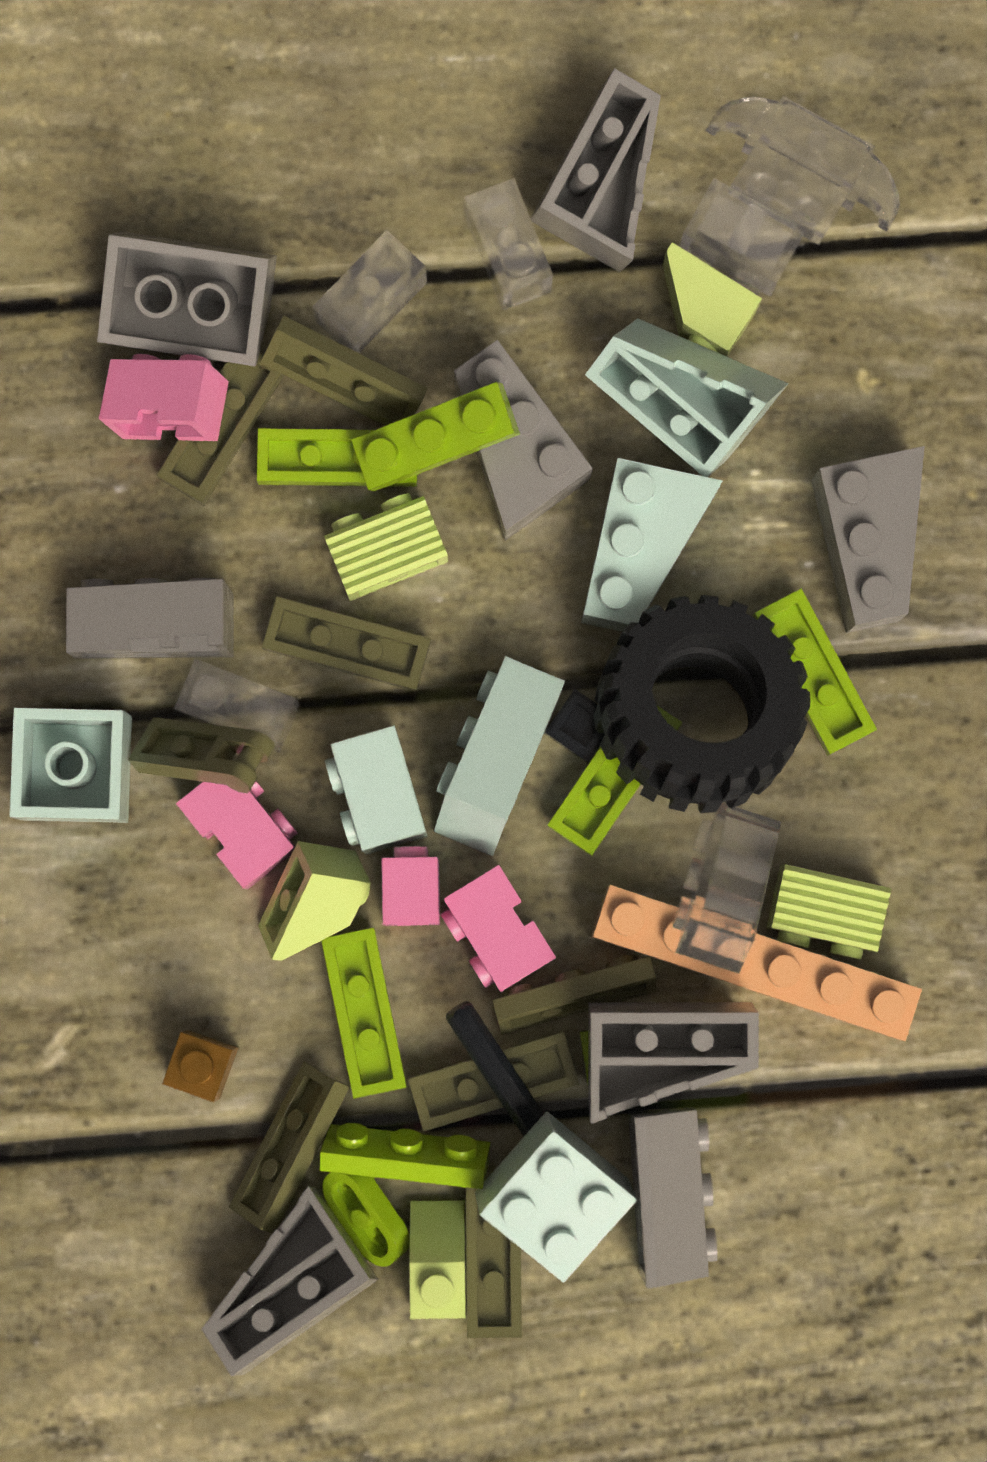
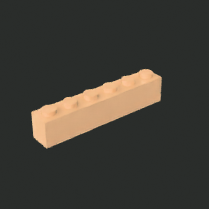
M613 885L606 887L590 935L591 938L648 957L650 956L651 958L901 1041H906L922 992L921 988Z

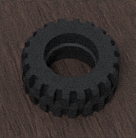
M701 595L697 604H690L689 597L687 596L670 599L665 612L659 605H654L642 612L639 623L630 622L620 634L616 646H613L598 682L594 701L598 703L594 713L595 730L599 733H605L600 746L607 760L617 757L620 761L616 771L619 777L626 784L635 779L643 785L640 795L652 802L655 801L657 795L670 799L669 809L685 812L689 803L698 804V811L700 813L717 812L722 802H726L727 806L732 809L746 803L752 793L761 794L771 785L777 774L782 771L794 753L806 729L807 721L804 717L810 709V692L807 689H801L808 676L803 662H792L790 657L796 648L787 635H783L778 639L771 631L775 623L765 615L761 614L757 620L745 613L748 605L735 600L732 601L730 607L719 605L718 596ZM685 667L701 668L721 676L735 688L745 705L748 717V726L745 732L737 738L724 742H703L681 734L664 719L655 703L652 688L657 677L670 670Z

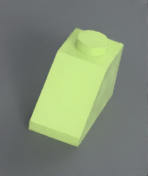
M672 242L665 254L663 270L678 334L682 338L728 357L757 312L762 298Z
M297 841L258 925L271 959L282 961L351 925L359 906L363 905L368 898L371 884L355 850Z
M465 1200L410 1201V1319L466 1317Z

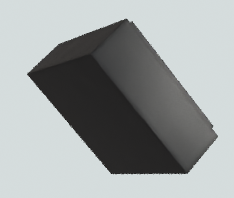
M574 689L544 734L588 764L600 747L605 733H599L595 730L594 713L598 704Z

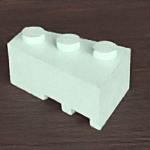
M638 318L612 337L585 374L704 477H709L729 459L789 384Z
M621 458L617 459L581 623L621 632L630 622L639 623L642 612L649 608L715 497L723 480Z
M506 656L498 674L488 670L476 698L477 701L485 703L478 719L468 716L456 744L465 749L458 765L451 762L447 763L436 792L445 795L434 829L435 833L493 856L565 683L564 680Z

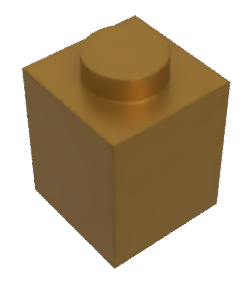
M190 1030L180 1032L162 1084L199 1098L216 1102L222 1096L238 1047Z

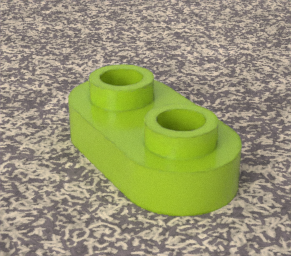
M331 1172L324 1178L322 1188L328 1206L365 1259L374 1265L386 1267L407 1252L410 1245V1237L406 1224L397 1214L374 1177Z

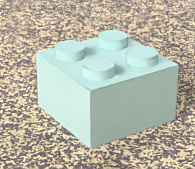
M14 708L10 817L27 821L128 823L130 762L128 758L131 755L132 716L124 710Z
M395 726L331 744L334 757L326 759L325 765L333 791L337 795L342 793L346 795L350 810L340 812L348 843L351 846L360 844L361 850L367 855L428 837Z
M547 1111L485 1180L483 1189H477L475 1192L479 1215L563 1283L637 1201L629 1179Z

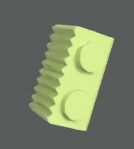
M410 493L402 494L382 503L381 508L383 512L363 520L361 513H356L331 524L333 532L324 535V538L350 601L448 562L446 549L424 496L412 500Z
M783 864L779 867L766 928L779 931L777 941L809 948L810 940L816 939L832 943L830 948L831 954L862 960L863 951L878 952L891 888Z

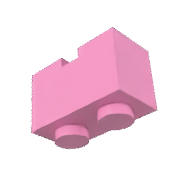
M135 354L132 356V359H110L99 420L122 439L161 440L162 430H176L175 437L178 440L218 441L229 381L211 365L208 359L198 355H181L179 360H161L147 354Z
M257 781L249 793L237 792L227 785L202 782L176 804L203 838L206 837L209 840L214 835L225 848L216 855L242 888L248 890L291 856L295 845L290 839L297 835L298 832L278 808L269 814L257 799L258 796L265 792Z
M394 847V858H382L383 925H440L438 857H428L427 847Z
M500 865L444 898L449 909L440 915L457 942L467 937L477 955L468 961L485 988L495 983L500 992L556 958L535 922L531 921L524 926L513 907L522 901Z

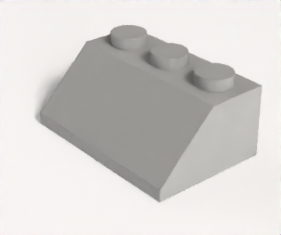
M122 231L109 234L97 342L178 355L192 354L211 360L256 366L271 308L277 255Z
M694 1107L628 1111L633 1189L637 1198L635 1202L639 1274L646 1288L661 1287L708 1277V1262L717 1261V1242L715 1229H705L704 1207L713 1206L711 1174H701L700 1152L709 1151L707 1119H697V1109Z

